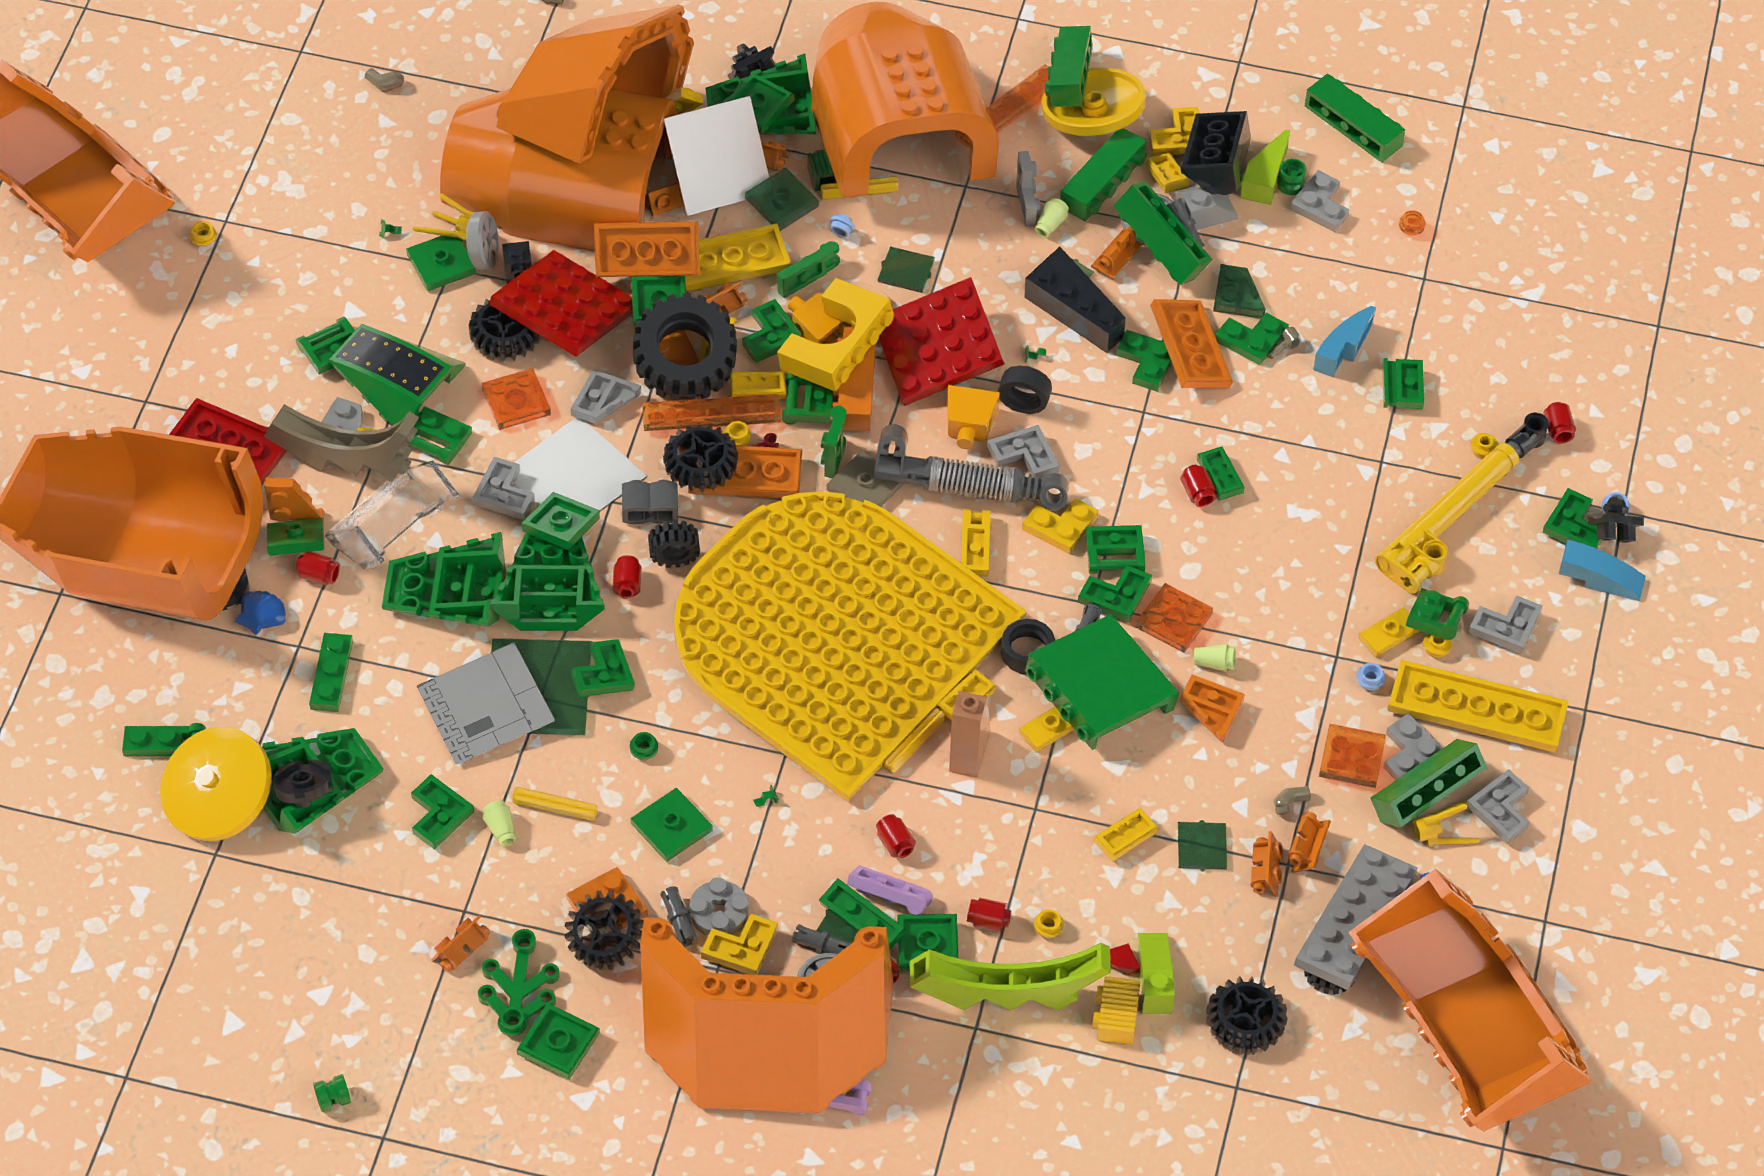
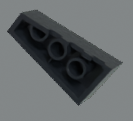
M1060 246L1025 277L1024 298L1104 352L1108 353L1122 340L1125 333L1126 317Z

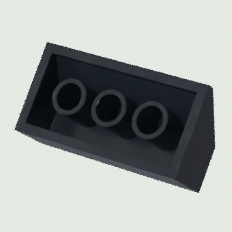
M1247 111L1195 114L1181 165V173L1210 194L1229 195L1238 191L1251 140Z

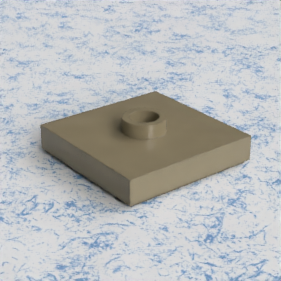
M861 450L827 483V490L829 492L845 494L846 498L861 502L867 500L882 507L904 483L874 479L876 459Z

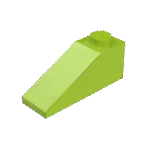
M1285 129L1248 162L1246 172H1242L1239 187L1242 188L1241 199L1268 205L1272 204L1280 176V166L1285 160L1291 130Z
M1138 933L1142 1014H1172L1175 994L1168 933Z

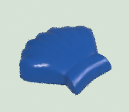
M248 591L241 598V614L238 615L235 622L257 635L261 629L284 624L286 622L285 607L281 599H278L268 591Z

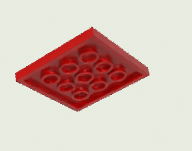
M552 250L494 293L489 303L575 357L579 356L633 314L632 296L606 280L596 277L594 273L556 250Z
M972 277L892 309L894 313L893 320L879 335L880 343L904 406L948 388V385H957L1005 365Z
M198 398L193 401L169 433V435L247 448L259 476L261 486L287 451L264 437L268 430L267 427Z

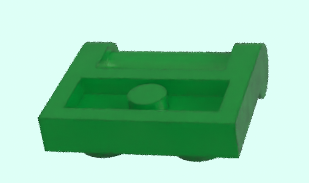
M345 316L337 319V323L307 337L303 335L296 338L299 350L305 354L319 375L334 368L329 363V359L355 331Z
M787 373L785 379L787 385L786 406L782 411V421L786 424H795L796 422L831 424L830 410L832 408L834 391ZM800 385H806L804 409L796 408L798 387Z
M840 405L831 408L830 419L832 423L829 432H824L821 440V448H824L821 456V465H824V476L833 478L837 474L846 448L844 424L847 411Z
M424 406L417 415L419 418L414 427L418 431L409 446L439 458L440 462L449 465L471 436L472 426ZM418 435H419V436H422V437H424V438H426V439H428V440H431V441H433V442H435V443H438V444L444 446L445 448L439 447V446H437V445H435V444H433V443H430V442H428V441H426V440H423V439H421V438H419V437H417V436H418Z
M1142 525L1086 527L1089 574H1097L1098 571L1124 570L1126 565L1145 572ZM1135 554V559L1097 560V555Z
M1421 588L1407 618L1406 626L1451 640L1455 638L1458 632L1457 625L1461 616L1467 612L1469 601L1463 596L1451 598L1437 591ZM1444 610L1451 612L1447 621L1444 623L1439 622Z

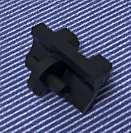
M744 43L738 45V54L732 57L735 64L731 66L732 72L728 74V78L739 77V79L750 76V72L757 69L763 72L774 68L775 62L772 57L775 52L773 48L769 46L758 52L756 46L748 48Z
M1611 497L1604 504L1603 510L1606 514L1602 517H1588V525L1597 526V540L1601 541L1616 540L1617 528V542H1635L1636 527L1644 526V517L1625 515L1629 509L1621 497Z

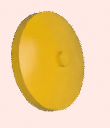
M1104 67L1089 68L1082 106L1051 107L1050 97H1046L1045 92L1042 96L1043 115L1048 124L1061 132L1078 136L1102 135L1120 130L1138 119L1146 106L1145 88L1136 76L1123 70Z
M213 727L200 731L188 738L176 749L169 759L161 779V803L168 820L185 835L200 841H220L243 831L259 815L269 796L272 773L266 752L251 736L232 727Z

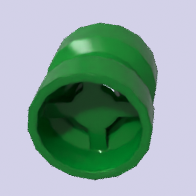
M1292 158L1283 161L1280 166L1278 188L1286 195H1297L1304 187L1306 166L1298 159Z
M343 1074L334 1076L328 1083L323 1080L313 1083L321 1112L330 1110L333 1104L343 1106L351 1103Z

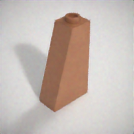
M962 691L958 692L952 713L949 772L978 777L991 729L988 698L986 696Z

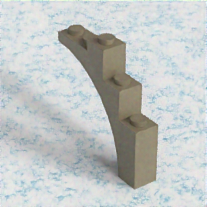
M284 404L270 424L264 437L320 472L326 463L329 465L335 463L356 477L362 468L365 470L371 468L393 482L398 473L402 476L405 474L412 462L407 459L413 450L408 446L418 431L414 425L419 417L409 411L400 422L391 427L379 430L358 431L322 423Z

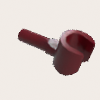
M768 433L764 436L763 442L749 446L778 448L779 443H775L777 440L775 433Z

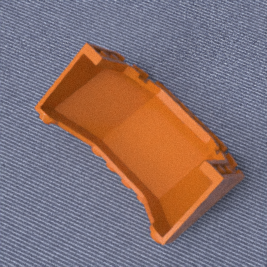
M677 4L591 19L539 42L500 104L496 114L498 117L496 127L577 163L591 158L607 94L610 89L665 98L683 87L694 46L693 38L688 36L690 32L688 20L682 17L685 13L684 7Z
M1 59L0 179L11 186L9 191L20 200L24 198L27 201L25 206L36 215L40 213L44 217L41 221L52 230L57 229L60 231L58 237L63 240L61 244L65 248L62 251L73 260L80 258L88 263L174 205L175 201L172 199L169 188L97 124L93 125L85 119L83 114L68 102H63L56 97L53 91L44 84Z
M1435 868L1348 933L1354 940L1351 946L1361 959L1366 956L1405 1002L1402 1005L1403 1009L1412 1020L1416 1018L1421 1026L1417 1029L1419 1034L1428 1044L1431 1042L1435 1047L1434 1057L1443 1068L1445 1066L1448 1067L1452 1074L1449 1076V1080L1460 1092L1463 1101L1461 1104L1463 1111L1460 1114L1469 1127L1475 1126L1485 1132L1589 1084L1592 1079L1588 1072L1585 1071L1587 1066L1583 1057L1580 1054L1576 1056L1580 1052L1579 1046L1516 952L1508 943L1505 945L1499 937H1495L1499 934L1498 930L1484 913L1480 914L1471 905L1474 902L1470 896Z
M644 917L640 946L645 1052L663 1068L667 1076L679 1088H682L690 1096V1100L698 1108L821 1113L829 1106V1102L838 1095H844L863 1080L862 1077L872 1069L877 1070L886 1063L894 986L886 927L862 928L857 932L852 944L808 977L709 973L673 936L670 922L663 918Z

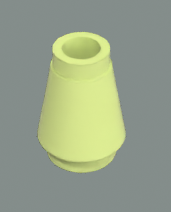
M1052 198L1050 201H1047L1035 227V232L1043 238H1048L1068 217L1069 207L1058 198Z
M1221 644L1194 649V665L1225 672L1228 669H1235L1236 647H1229V644Z
M501 800L486 805L482 810L484 813L482 818L497 841H499L500 846H507L515 842L516 836L510 807Z

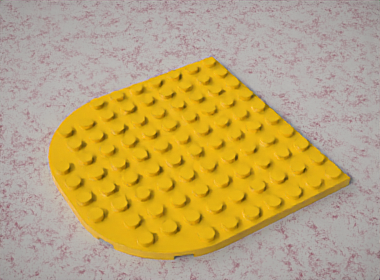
M805 492L784 496L781 501L767 506H759L742 518L695 564L685 578L676 601L674 637L676 648L685 670L704 694L848 802L884 765V760L934 708H937L938 703L970 675L1002 642V635L1007 626L1017 620L1024 619L1027 611L884 508L867 500L861 502L846 498L845 494Z

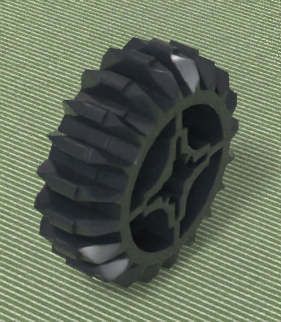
M485 299L484 305L477 304L476 311L472 312L468 327L470 340L474 343L476 350H481L483 357L490 354L492 360L501 357L504 362L506 357H511L515 361L516 355L525 357L526 350L533 351L534 344H539V334L489 304L490 300Z
M698 423L696 428L687 425L686 431L678 429L676 436L670 435L669 443H666L664 447L663 463L665 464L667 475H670L672 482H678L680 488L688 485L691 492L695 488H699L703 493L707 487L714 491L716 484L724 486L725 479L731 480L733 472H736L738 452L734 440H731L729 433H723L721 427L713 430L711 424L707 427H702Z
M597 890L596 899H592L590 895L586 894L585 899L587 903L583 905L578 901L575 905L579 911H569L568 915L574 921L565 922L566 929L570 930L565 934V939L570 941L568 949L570 952H576L574 957L577 961L584 959L586 967L592 966L595 962V968L601 970L604 963H606L607 968L613 970V962L615 961L620 966H624L623 957L627 955L628 958L634 959L631 949H641L640 943L637 941L641 939L642 931L639 929L643 928L644 922L643 919H639L642 915L640 909H634V901H626V897L622 893L615 898L614 892L609 890L606 897H604L602 892ZM606 910L602 916L592 917L594 914ZM620 913L627 918L626 934H623L617 928ZM584 926L593 932L590 939L592 941L590 947L583 943L582 934ZM606 926H609L612 932H604V935H601L598 929L601 930L603 927L606 929ZM612 943L618 944L614 948L604 951L607 945Z
M1241 976L1237 978L1236 983L1228 979L1225 987L1219 985L1216 988V993L1212 994L1209 998V1005L1206 1008L1207 1026L1211 1027L1210 1033L1212 1036H1218L1219 1045L1228 1043L1229 1052L1234 1047L1239 1048L1241 1055L1245 1052V1049H1250L1254 1055L1258 1047L1265 1052L1269 1044L1275 1046L1278 1042V1037H1282L1284 1034V1027L1287 1025L1288 1020L1286 1004H1282V994L1275 995L1276 989L1274 986L1265 988L1266 983L1264 979L1259 984L1254 983L1252 976L1248 982H1244ZM1232 1003L1234 1008L1230 1011V1015L1224 1016L1223 1010ZM1269 1014L1270 1021L1264 1027H1261L1260 1021L1263 1020V1016Z

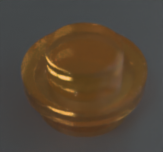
M1407 211L1399 220L1400 230L1407 235H1418L1425 229V219L1418 211Z

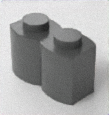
M663 479L652 483L640 480L622 483L623 523L644 524L652 522L663 524L666 521L668 523H673L672 520L678 521V484L676 482Z

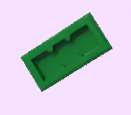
M1223 446L1197 454L1196 460L1200 466L1206 468L1216 489L1215 495L1218 501L1244 493L1245 487Z

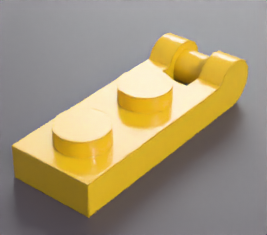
M963 509L961 564L978 576L988 577L991 510L971 512V509Z

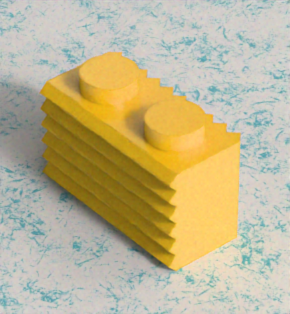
M1105 976L1104 986L1097 985L1095 1003L1101 1004L1100 1012L1094 1011L1092 1029L1098 1030L1097 1040L1099 1042L1133 1045L1141 980Z

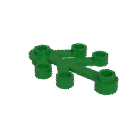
M520 929L512 936L513 950L517 953L513 981L500 969L497 960L487 959L482 963L483 976L487 979H493L510 997L509 1007H507L496 996V990L493 986L483 985L478 989L479 1002L483 1005H489L499 1016L498 1028L507 1036L522 1034L527 1029L528 1019L544 1009L547 1003L553 1006L556 1005L555 993L552 990L544 989L539 992L537 999L521 1008L522 1000L545 983H556L560 977L558 966L548 963L542 967L539 973L525 982L529 955L536 949V936L529 929ZM522 943L529 944V946L521 947L520 945ZM491 966L496 968L492 972L486 970ZM548 971L555 972L553 976L546 975ZM486 992H489V993L492 994V995H491L490 997H488V998H485V997L482 996V995H483L484 993H486ZM545 997H550L552 999L549 1002L542 1001V999ZM511 1021L518 1022L516 1025H508Z

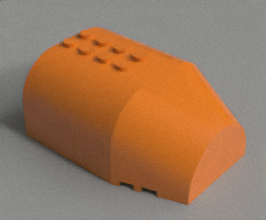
M869 2L854 6L839 14L829 23L820 38L813 75L811 111L814 113V119L842 198L868 195L870 162L874 152L884 142L902 135L940 130L961 131L971 139L969 154L970 181L996 177L999 149L998 134L963 45L957 36L937 24L889 2Z
M510 89L464 103L457 108L449 126L443 151L440 194H444L471 212H489L494 218L495 223L503 227V232L510 236L595 251L594 223L645 222L646 188L659 142H664V155H666V159L672 160L673 157L664 122L665 118L677 115L676 104L672 99L610 89L607 94L592 157L581 163L574 162L496 127L498 121L497 110ZM441 199V202H442V203H444V204L450 206L449 204H447L445 201H443V200Z
M121 426L111 427V433L96 434L95 429L86 430V435L70 436L69 432L34 435L0 496V540L75 597L204 621L215 618L223 610L255 548L262 521L263 494L261 482L247 448Z

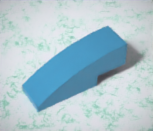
M1369 306L1343 321L1329 334L1316 352L1314 371L1334 377L1343 359L1354 362L1373 326L1376 307Z
M1567 539L1559 570L1560 575L1586 581L1585 588L1640 601L1646 577L1644 574L1604 551Z

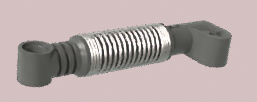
M890 424L885 426L881 432L877 448L874 479L919 485L925 490H932V492H936L939 488L940 493L942 489H944V493H947V490H949L950 494L953 490L955 495L957 491H959V495H962V492H964V496L969 493V497L974 493V498L978 494L979 499L982 495L984 499L988 496L989 500L993 496L994 501L996 497L1000 501L1003 494V502L1006 501V503H1015L1017 500H1022V497H1025V501H1029V498H1032V502L1039 499V503L1052 510L1062 508L1066 504L1069 482L1061 474L1051 473L1039 479V475H1036L1035 478H1032V474H1029V477H1025V473H1022L1018 468L1015 469V467L1010 468L1006 466L1003 474V466H1000V469H998V465H996L994 469L993 464L989 468L988 464L984 467L983 463L979 466L978 462L974 466L973 461L969 465L968 460L964 464L963 460L959 463L957 459L954 463V459H951L949 462V458L945 461L944 457L929 456L927 458L906 456L908 434L902 426ZM891 440L895 441L896 445L894 454L888 453ZM1055 488L1058 489L1060 493L1052 494L1048 490Z

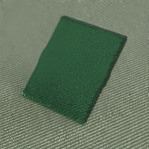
M492 638L491 652L515 643L555 719L554 722L527 734L586 735L588 697L590 696H578L571 673L575 667L591 666L590 647L592 641Z

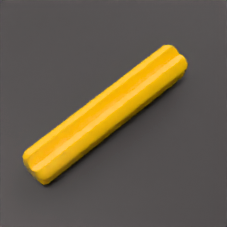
M897 177L869 179L868 195L897 192L899 188ZM837 183L821 185L822 199L842 198Z
M934 708L884 760L883 767L890 773H895L945 721V713L938 708Z
M516 787L512 796L514 804L589 821L595 820L598 811L597 805L521 787Z

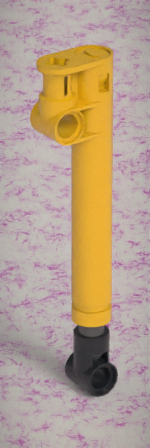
M1537 412L1526 415L1523 425L1510 435L1505 443L1498 444L1492 452L1486 455L1375 557V564L1379 571L1405 591L1412 594L1420 590V583L1426 578L1429 579L1432 576L1441 574L1445 568L1448 548L1438 537L1519 463V458H1523L1533 448H1539L1544 444L1549 423L1547 417Z

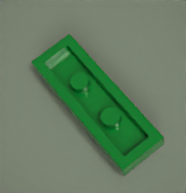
M324 632L309 701L310 710L339 712L353 644L352 635Z
M839 878L834 881L819 899L822 906L857 932L865 927H886L889 951L906 933L903 926Z

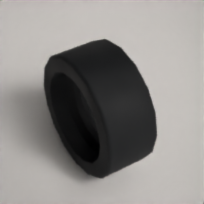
M1018 365L1004 371L997 392H1000L999 399L1011 410L1025 414H1034L1046 408L1052 391V383L1047 375L1040 370L1030 366ZM1014 386L1025 387L1031 389L1035 393H1026L1018 390Z
M1027 618L1017 620L1008 625L1002 635L1001 656L1003 661L1011 670L1020 674H1026L1025 669L1028 656L1016 653L1011 648L1013 641L1021 637H1034L1044 645L1055 641L1053 631L1045 623Z

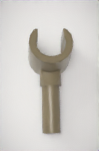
M1289 327L1283 331L1282 337L1284 341L1268 353L1271 359L1288 347L1296 348L1299 345V333L1295 327Z

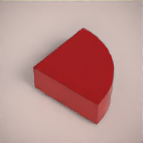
M1129 943L1110 949V967L1125 971V974L1139 973L1140 966Z

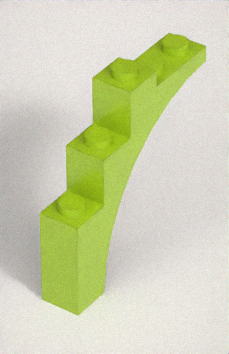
M1099 943L1084 951L1065 957L1019 964L968 961L929 949L910 960V987L962 1010H966L984 999L1008 1010H1013L1032 999L1059 1011L1078 1000L1079 990L1111 973L1110 946Z

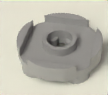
M720 877L713 878L710 882L700 886L691 897L689 907L692 923L705 935H709L712 928L733 935L742 929L747 922L749 900L745 892L736 884ZM722 904L726 911L722 912L719 910L715 913L713 912L714 905Z

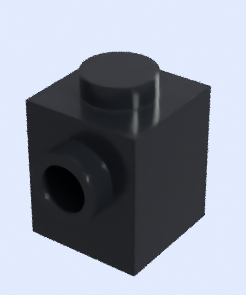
M529 241L502 244L506 284L532 266Z

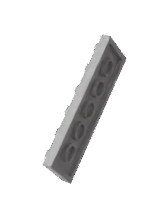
M1364 844L1298 953L1294 966L1349 990L1367 957L1365 956L1361 959L1351 946L1354 940L1348 932L1407 890L1416 876L1418 867Z

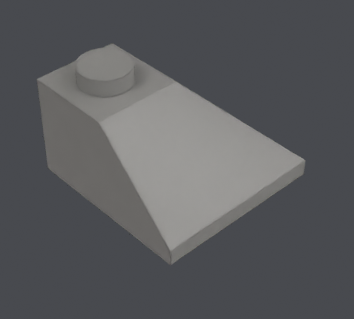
M1198 184L1169 192L1173 202L1182 198L1190 218L1196 222L1194 225L1196 230L1238 219V215L1228 195L1210 194Z

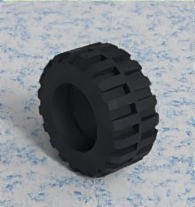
M683 293V297L676 298L675 294L668 295L665 302H662L661 299L655 301L652 310L646 308L642 313V320L637 321L635 335H633V361L636 364V372L639 378H644V384L649 389L655 387L656 395L662 398L666 394L670 395L671 401L679 402V398H687V402H695V397L701 396L702 399L708 398L712 389L718 392L723 387V381L729 380L732 368L735 367L737 353L735 326L730 323V316L726 311L720 313V305L714 301L711 304L706 302L707 297L698 295L697 299L691 298V293ZM689 330L703 336L710 344L711 351L701 362L684 366L667 360L661 354L659 344L664 337L672 332Z

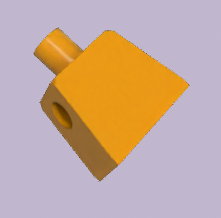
M816 293L807 301L798 295L794 296L788 304V309L793 312L792 322L801 332L802 338L819 344H833L838 342V338L843 337L844 327H854L847 322L825 314L821 293Z
M948 385V436L957 438L956 444L959 448L970 449L974 441L984 442L987 440L999 411L1000 392Z

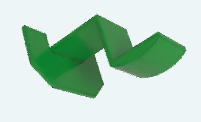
M381 219L380 237H384L385 232L401 234L402 226L386 224L385 220Z
M1027 345L1025 348V363L1028 358L1036 360L1038 355L1046 356V349L1038 348L1036 353L1029 352V346Z
M771 784L770 791L762 792L761 798L753 799L756 807L765 805L766 799L773 798L774 802L778 803L779 798L775 795Z

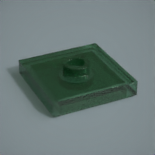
M786 167L745 192V199L771 225L778 224L780 231L819 207L820 202Z

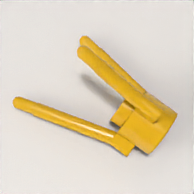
M441 193L439 194L440 199L465 216L460 215L456 219L437 211H432L431 214L455 224V230L459 232L418 226L412 228L416 232L455 237L466 241L467 224L474 212L465 209Z
M1468 799L1432 815L1413 820V827L1418 841L1426 840L1428 846L1436 844H1478V838L1437 837L1438 834L1442 833L1440 820L1467 809Z

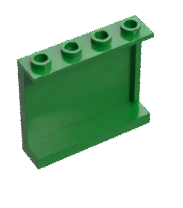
M1112 614L1029 653L1025 669L1028 678L1037 684L1043 691L1045 698L1054 704L1059 710L1061 717L1070 723L1080 740L1086 742L1092 750L1096 749L1099 737L1158 708L1164 714L1173 711L1179 694L1177 689Z

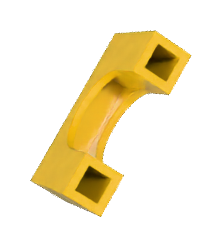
M835 278L821 296L826 315L853 325L855 327L853 332L844 340L833 344H819L791 334L777 351L781 370L833 391H837L841 384L848 380L851 371L857 364L862 362L865 353L871 345L877 342L881 332L886 326L891 324L894 317L890 298Z

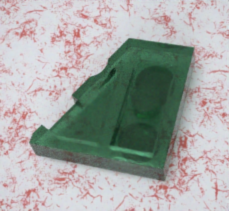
M1221 264L1213 312L1262 318L1266 309L1248 268Z

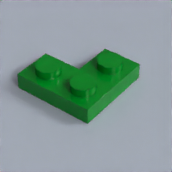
M773 299L752 309V317L758 323L761 330L742 338V345L754 362L758 363L777 354V351L791 334L802 337V334L777 300Z
M1266 312L1254 328L1250 329L1229 317L1216 332L1215 337L1220 345L1260 366L1268 356V353L1283 338L1282 333L1289 328V324Z
M1126 329L1117 348L1116 356L1139 363L1134 373L1132 384L1158 392L1172 363L1164 341Z
M1567 488L1545 523L1542 533L1564 543H1567L1568 539L1597 549L1602 542L1597 540V526L1588 525V521L1583 520L1592 505L1593 499Z
M1126 565L1116 585L1089 575L1078 595V603L1087 606L1088 604L1097 605L1102 609L1103 613L1112 614L1113 617L1129 623L1152 582V575Z
M619 639L592 642L590 651L595 665L575 667L571 673L579 697L633 691L635 686Z
M432 774L411 792L412 799L429 811L412 827L413 834L434 850L474 813V806Z

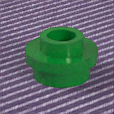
M648 732L637 733L631 739L629 745L631 754L640 760L651 759L657 754L659 748L657 739ZM647 746L648 748L641 749L640 747Z

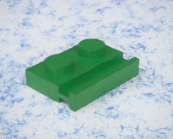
M1384 358L1382 364L1383 408H1388V405L1401 409H1423V360L1396 359L1395 361H1388V358Z

